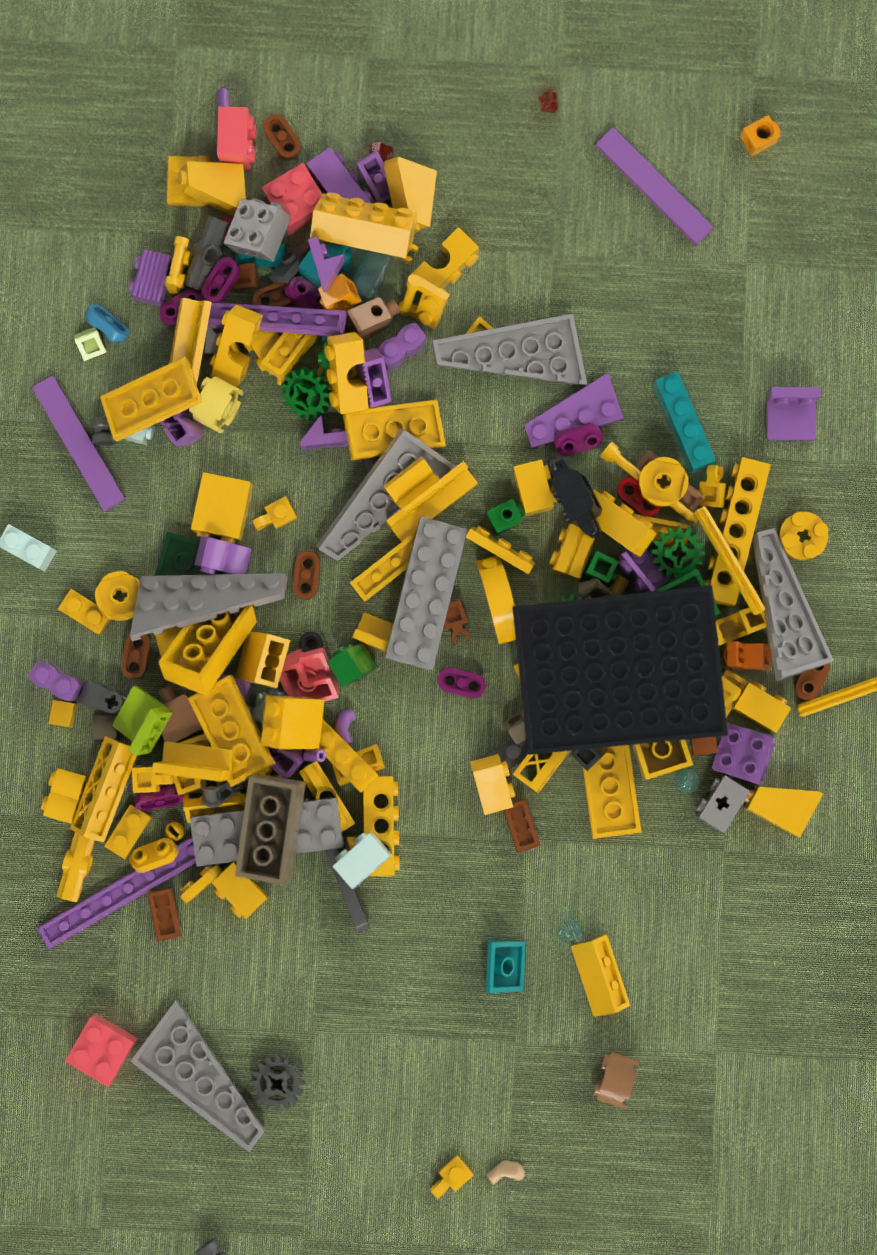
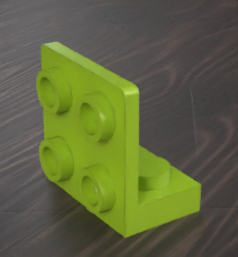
M133 686L112 726L131 740L132 744L128 749L129 752L135 756L152 752L173 711L139 686Z

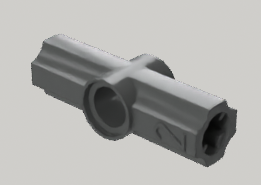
M210 215L208 216L200 241H197L192 247L193 260L184 282L185 285L202 291L203 284L213 267L222 258L220 248L230 223Z

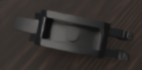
M560 459L550 465L554 478L551 481L554 488L552 494L559 504L562 503L565 509L562 513L569 524L573 523L592 539L598 538L602 530H600L601 527H599L600 525L596 518L601 515L602 507L586 476L577 470L571 469L565 460Z

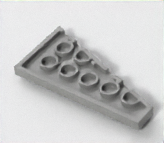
M573 314L431 341L436 366L587 385Z
M401 427L316 547L338 561L358 546L363 538L371 532L375 533L379 530L380 525L401 510L394 503L383 485L420 456L425 459L432 471L440 479L456 466Z
M775 528L757 532L753 535L752 542L763 605L765 606L764 612L776 681L833 662V657Z
M286 574L141 576L130 632L131 640L141 639L140 636L149 633L154 635L161 634L163 629L177 626L182 628L217 618V614L230 611V614L239 612V608L253 605L257 607L285 599Z
M176 1000L130 1062L250 1152L265 1132V1129L178 1000Z

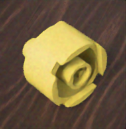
M216 376L212 379L206 377L200 387V390H202L200 393L202 403L189 408V412L193 413V419L218 433L224 432L221 429L223 425L229 426L235 418L241 402L237 400L238 395L243 396V391Z

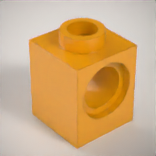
M768 115L743 128L740 138L752 157L777 143L780 137V128L776 121H772ZM757 132H764L767 135V138H760L757 135Z
M342 273L335 278L327 292H323L322 286L318 288L321 295L320 303L326 310L348 311L362 302L354 282Z

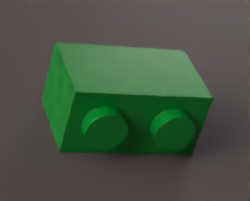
M351 643L346 647H340L332 653L333 658L327 662L342 687L361 680L378 668L363 643L355 646Z

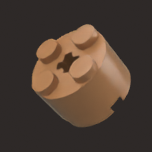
M613 1051L611 1055L605 1054L601 1070L605 1071L603 1079L598 1078L594 1090V1095L598 1096L597 1100L626 1110L627 1103L623 1101L624 1099L628 1101L630 1099L637 1075V1070L633 1069L634 1065L639 1066L640 1060Z

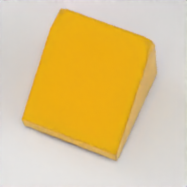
M53 700L48 724L73 728L77 704Z

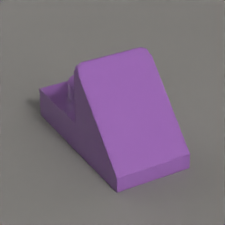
M375 150L356 162L360 178L367 184L376 203H383L391 197L384 170V162L378 151Z
M318 237L310 238L308 242L323 292H327L345 262L344 255L329 258L325 243L320 244Z
M321 415L300 441L302 451L346 446L348 441L346 431L343 432L342 428L331 429L329 433L325 434Z

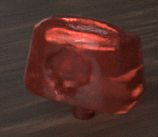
M549 88L542 96L538 97V100L541 101L542 112L554 114L558 110L557 92Z
M374 141L369 146V154L377 150L383 162L390 160L394 154L392 146L379 141Z

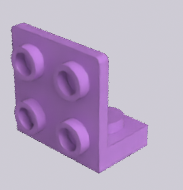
M771 387L767 392V440L814 441L816 439V401L821 397V387Z
M647 549L641 557L628 550L627 552L624 551L617 559L619 561L617 567L624 576L629 575L634 581L632 585L638 593L653 592L671 579L665 575L664 570L658 571L659 563H653L652 559L654 557Z
M727 723L728 736L721 737L712 769L762 787L776 739L769 735Z

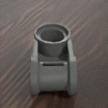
M86 679L78 703L118 715L126 700V696L108 689L104 685ZM111 700L119 702L118 706L111 704Z
M201 779L200 786L204 791L202 795L203 804L211 808L220 806L232 795L239 792L247 780L234 787H230L227 780L212 781Z

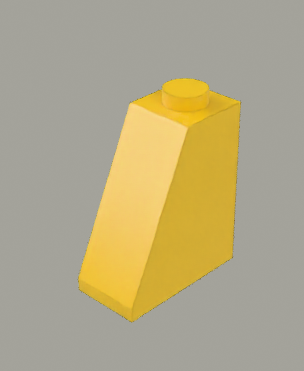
M401 157L384 161V170L393 208H408L413 213H418L415 232H420V229L430 227L437 171Z
M187 161L179 170L178 181L179 184H182L184 194L230 216L235 215L240 200L246 199L243 164Z
M755 787L754 790L749 789L750 793L744 801L746 803L744 809L795 837H801L823 793L819 791Z

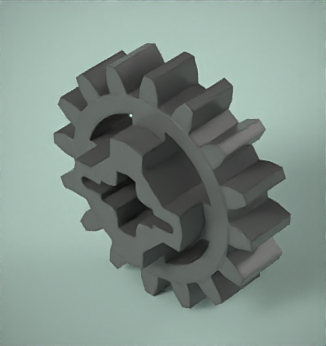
M277 1054L274 1061L268 1056L266 1058L267 1064L260 1061L258 1063L260 1071L254 1070L252 1072L257 1077V1079L250 1081V1085L256 1086L252 1091V1095L259 1094L260 1097L257 1102L266 1101V1109L271 1104L274 1105L275 1111L279 1110L281 1104H283L285 1109H288L289 1101L294 1104L298 1101L295 1094L302 1095L303 1093L299 1086L304 1085L305 1080L299 1079V1077L304 1072L303 1070L296 1071L298 1062L296 1061L291 1065L289 1063V1056L284 1061L281 1060L280 1054ZM281 1066V1067H284L285 1069H284V1070H274V1069L271 1068V1067ZM262 1075L267 1080V1086L264 1090L261 1084ZM291 1075L294 1078L293 1090L291 1089L292 1087L289 1085V1078ZM281 1078L283 1080L282 1087L280 1085L273 1086L274 1079L278 1080ZM281 1095L283 1098L276 1099L272 1098L271 1096Z

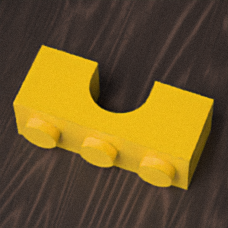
M459 227L442 243L441 251L450 260L448 265L442 269H435L424 261L411 275H417L445 291L444 288L449 283L454 284L461 277V271L466 266L471 267L479 258V246ZM416 291L420 296H422L423 293L421 291Z
M237 304L230 311L225 312L222 319V325L225 326L216 341V346H219L217 353L213 355L210 366L213 367L211 377L216 376L236 387L241 384L246 377L251 357L241 353L236 346V342L250 345L258 335L263 315Z
M356 332L327 337L328 346H325V355L330 364V369L327 370V378L332 386V392L329 393L331 406L340 414L369 409L367 386L359 378L347 380V374L351 367L365 363L363 339Z
M746 608L717 620L718 645L721 646L728 641L736 640L766 628L765 612L754 615L750 608Z

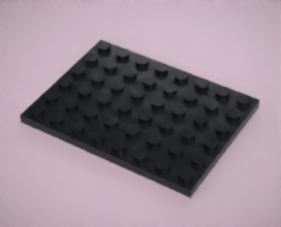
M712 585L513 606L528 755L728 736Z

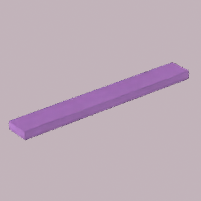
M190 837L177 845L178 855L171 863L144 873L134 870L37 927L48 949L53 948L194 865L196 858L193 838Z

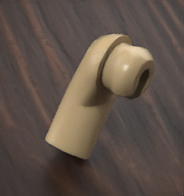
M505 1160L486 1175L493 1184L497 1183L504 1176L520 1181L525 1176V1170L519 1163Z

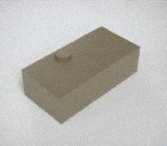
M263 774L249 777L235 876L279 885L292 881L306 782Z

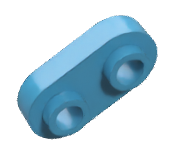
M91 304L85 312L88 323L93 327L99 328L112 342H124L130 333L129 329L122 322L99 305Z

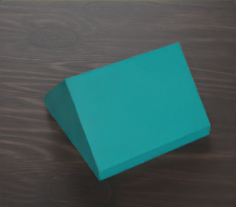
M487 939L486 993L524 991L526 941Z

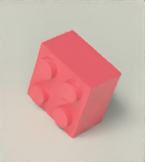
M219 107L217 140L220 163L243 164L244 171H251V162H256V149L253 148L252 140L256 139L257 135L254 116H250L248 107Z
M303 163L262 187L264 197L269 205L270 202L280 204L284 207L283 211L291 216L286 229L288 236L312 223L313 210L323 194Z
M94 1014L88 1020L65 1062L109 1087L117 1077L138 1038L103 1017Z

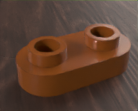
M278 114L268 116L264 121V131L279 156L285 160L297 158L301 152L300 141L285 118ZM278 126L280 127V130L278 132H273V127ZM287 146H292L293 150L287 152L285 151V148Z
M274 283L258 290L253 296L254 305H262L261 303L264 299L270 300V304L267 306L287 307L294 304V302L284 296L286 283Z
M312 551L301 552L295 561L293 591L297 597L303 600L313 598L318 591L320 559ZM312 560L313 565L310 568H305L304 562ZM303 584L310 585L308 592L302 591L301 587Z
M130 633L126 637L121 670L130 679H139L147 671L151 648V639L148 634L140 636L143 645L139 648L135 646V641L131 640ZM133 663H138L139 669L136 672L131 670Z
M830 663L822 666L819 671L812 669L799 673L794 685V692L799 699L808 701L818 696L830 670ZM805 684L811 685L812 690L810 693L804 690Z

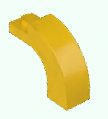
M496 555L478 560L476 564L498 643L502 644L516 640L513 606L515 604L501 558Z

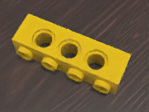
M393 776L376 777L363 790L364 832L366 835L373 832L383 844L388 846L392 854L390 858L369 876H395V870H400V857L395 855V845H399V831H394V821H399V806H394V796H398V781H394ZM378 794L387 796L388 805L385 808H378L375 805L374 799ZM378 819H385L388 822L389 828L385 833L376 831L375 822Z

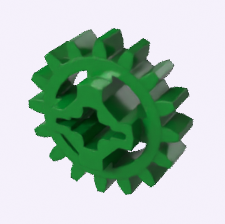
M307 366L301 370L297 368L292 371V374H288L285 377L286 381L281 384V387L286 390L280 395L287 399L283 405H290L289 413L291 414L296 411L298 419L305 415L306 420H310L312 417L317 419L329 409L327 407L330 405L328 397L332 390H328L327 387L330 383L329 381H323L324 373L319 376L316 375V368L310 372Z
M677 525L676 531H673L669 526L667 527V534L659 532L661 539L653 540L657 548L651 549V553L657 554L652 560L653 563L660 562L657 567L659 572L666 569L665 575L667 577L674 573L675 578L679 579L680 573L686 575L690 569L692 571L696 570L695 564H703L699 556L705 555V551L699 549L704 543L703 541H696L699 537L697 532L690 535V527L682 531L681 526ZM673 537V541L668 546H665V542ZM684 537L689 539L694 547L686 546L684 544ZM679 543L680 548L682 551H684V553H680L677 560L676 556L674 555V553H672V551L677 550ZM662 557L670 558L672 560V567L666 564ZM688 558H692L687 565L683 566V563Z

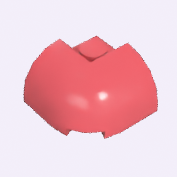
M324 647L304 653L301 648L286 655L280 682L288 696L310 697L324 701L339 697L338 679L327 663L329 659Z

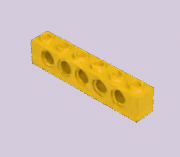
M742 457L738 463L733 465L731 477H734L733 485L728 486L725 500H728L727 509L722 510L719 523L723 524L721 533L743 571L745 570L771 464ZM742 480L751 482V491H745L741 487ZM736 503H742L745 505V514H739L736 512ZM730 526L739 528V538H734L730 535ZM716 551L715 556H711L707 570H711L709 580L705 579L704 582L706 586L712 585L713 598L716 604L734 607L737 602L739 589ZM718 573L727 574L729 578L727 585H722L718 582Z

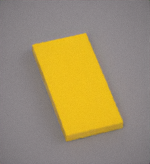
M182 357L100 396L113 440L117 442L202 403L189 360L186 357Z
M437 399L374 407L343 414L351 461L380 457L401 427L431 449L446 447Z
M232 675L217 681L207 696L196 693L188 698L211 747L233 750L231 780H227L230 787H234L247 780L250 776L256 775L275 764L267 746H261L262 735Z
M629 745L606 747L608 751L588 771L582 766L592 839L641 833Z

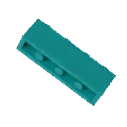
M677 371L655 380L652 387L689 474L712 465L716 461L679 372Z

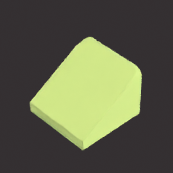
M96 327L74 335V340L84 361L107 352Z

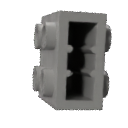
M252 198L251 201L241 199L224 244L236 253L274 262L291 216L283 211V206L275 202H270V205L256 198Z

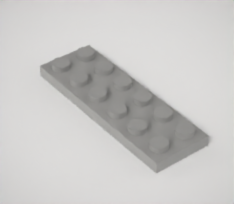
M422 516L419 518L384 659L429 671L433 670L468 529Z
M337 797L303 801L296 854L344 847ZM244 809L190 817L197 866L237 861Z

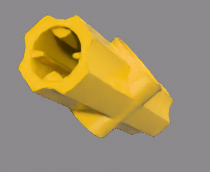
M313 762L299 771L316 800L321 799V794L326 790L331 791L334 797H337L342 832L356 824L318 762Z
M76 832L74 833L71 847L67 850L63 860V875L56 897L78 902L84 879L88 876L92 866V851L96 840L83 837Z

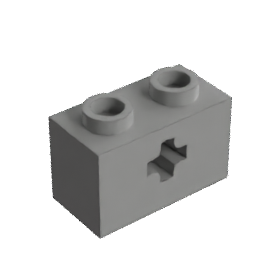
M721 775L720 778L716 777L709 787L711 793L708 798H702L696 808V811H698L696 817L720 833H725L750 791L727 776ZM724 797L723 802L726 804V806L719 807L717 809L718 803L716 802V799H722Z

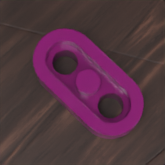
M229 257L218 260L202 287V295L207 301L222 303L226 299L240 276L239 264ZM232 268L231 274L226 275V271ZM219 289V294L214 296V291Z
M298 276L292 278L289 283H286V296L300 308L324 309L322 305L318 306L316 302L317 299H321L318 288L307 279ZM298 285L302 287V292H299Z
M189 289L165 302L159 310L162 322L169 327H176L181 298L189 299L194 297L196 301H204L202 293L196 289ZM170 309L175 310V314L173 316L167 315V312Z
M585 424L560 431L554 438V445L559 454L568 456L597 448L603 440V435L597 425Z
M445 668L438 675L439 687L448 693L474 699L480 697L486 689L485 680L475 673L455 668ZM447 676L454 678L455 681L452 685L446 684L445 678ZM471 682H476L478 684V689L476 691H471L469 689V684Z
M168 784L160 788L158 792L136 794L134 797L135 808L141 811H152L176 806L184 801V794L178 795L175 784Z

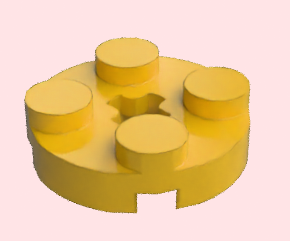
M659 457L650 461L642 469L639 476V489L642 497L658 507H668L676 504L685 495L688 488V475L678 461L669 457ZM662 476H667L666 479L670 482V486L667 485L662 489L656 481L661 479Z
M796 512L781 524L778 537L787 556L794 560L804 561L812 559L823 552L828 542V527L820 517L813 513ZM805 530L808 532L809 540H804L802 543L799 541L800 537L797 533L798 531L803 532Z
M123 571L112 572L104 576L95 591V601L100 612L109 620L124 621L133 618L140 580ZM121 590L122 594H127L124 601L114 600L113 597L116 596V591Z

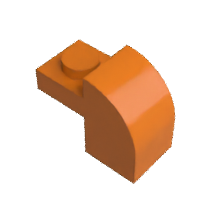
M728 641L724 650L725 668L733 670H771V647L764 643L744 644L737 641Z

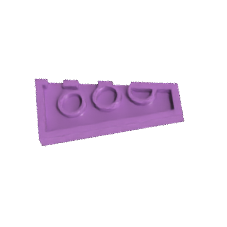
M605 374L525 424L524 429L531 449L553 443L555 436L562 430L585 424H595L598 427H602L623 420L609 374Z

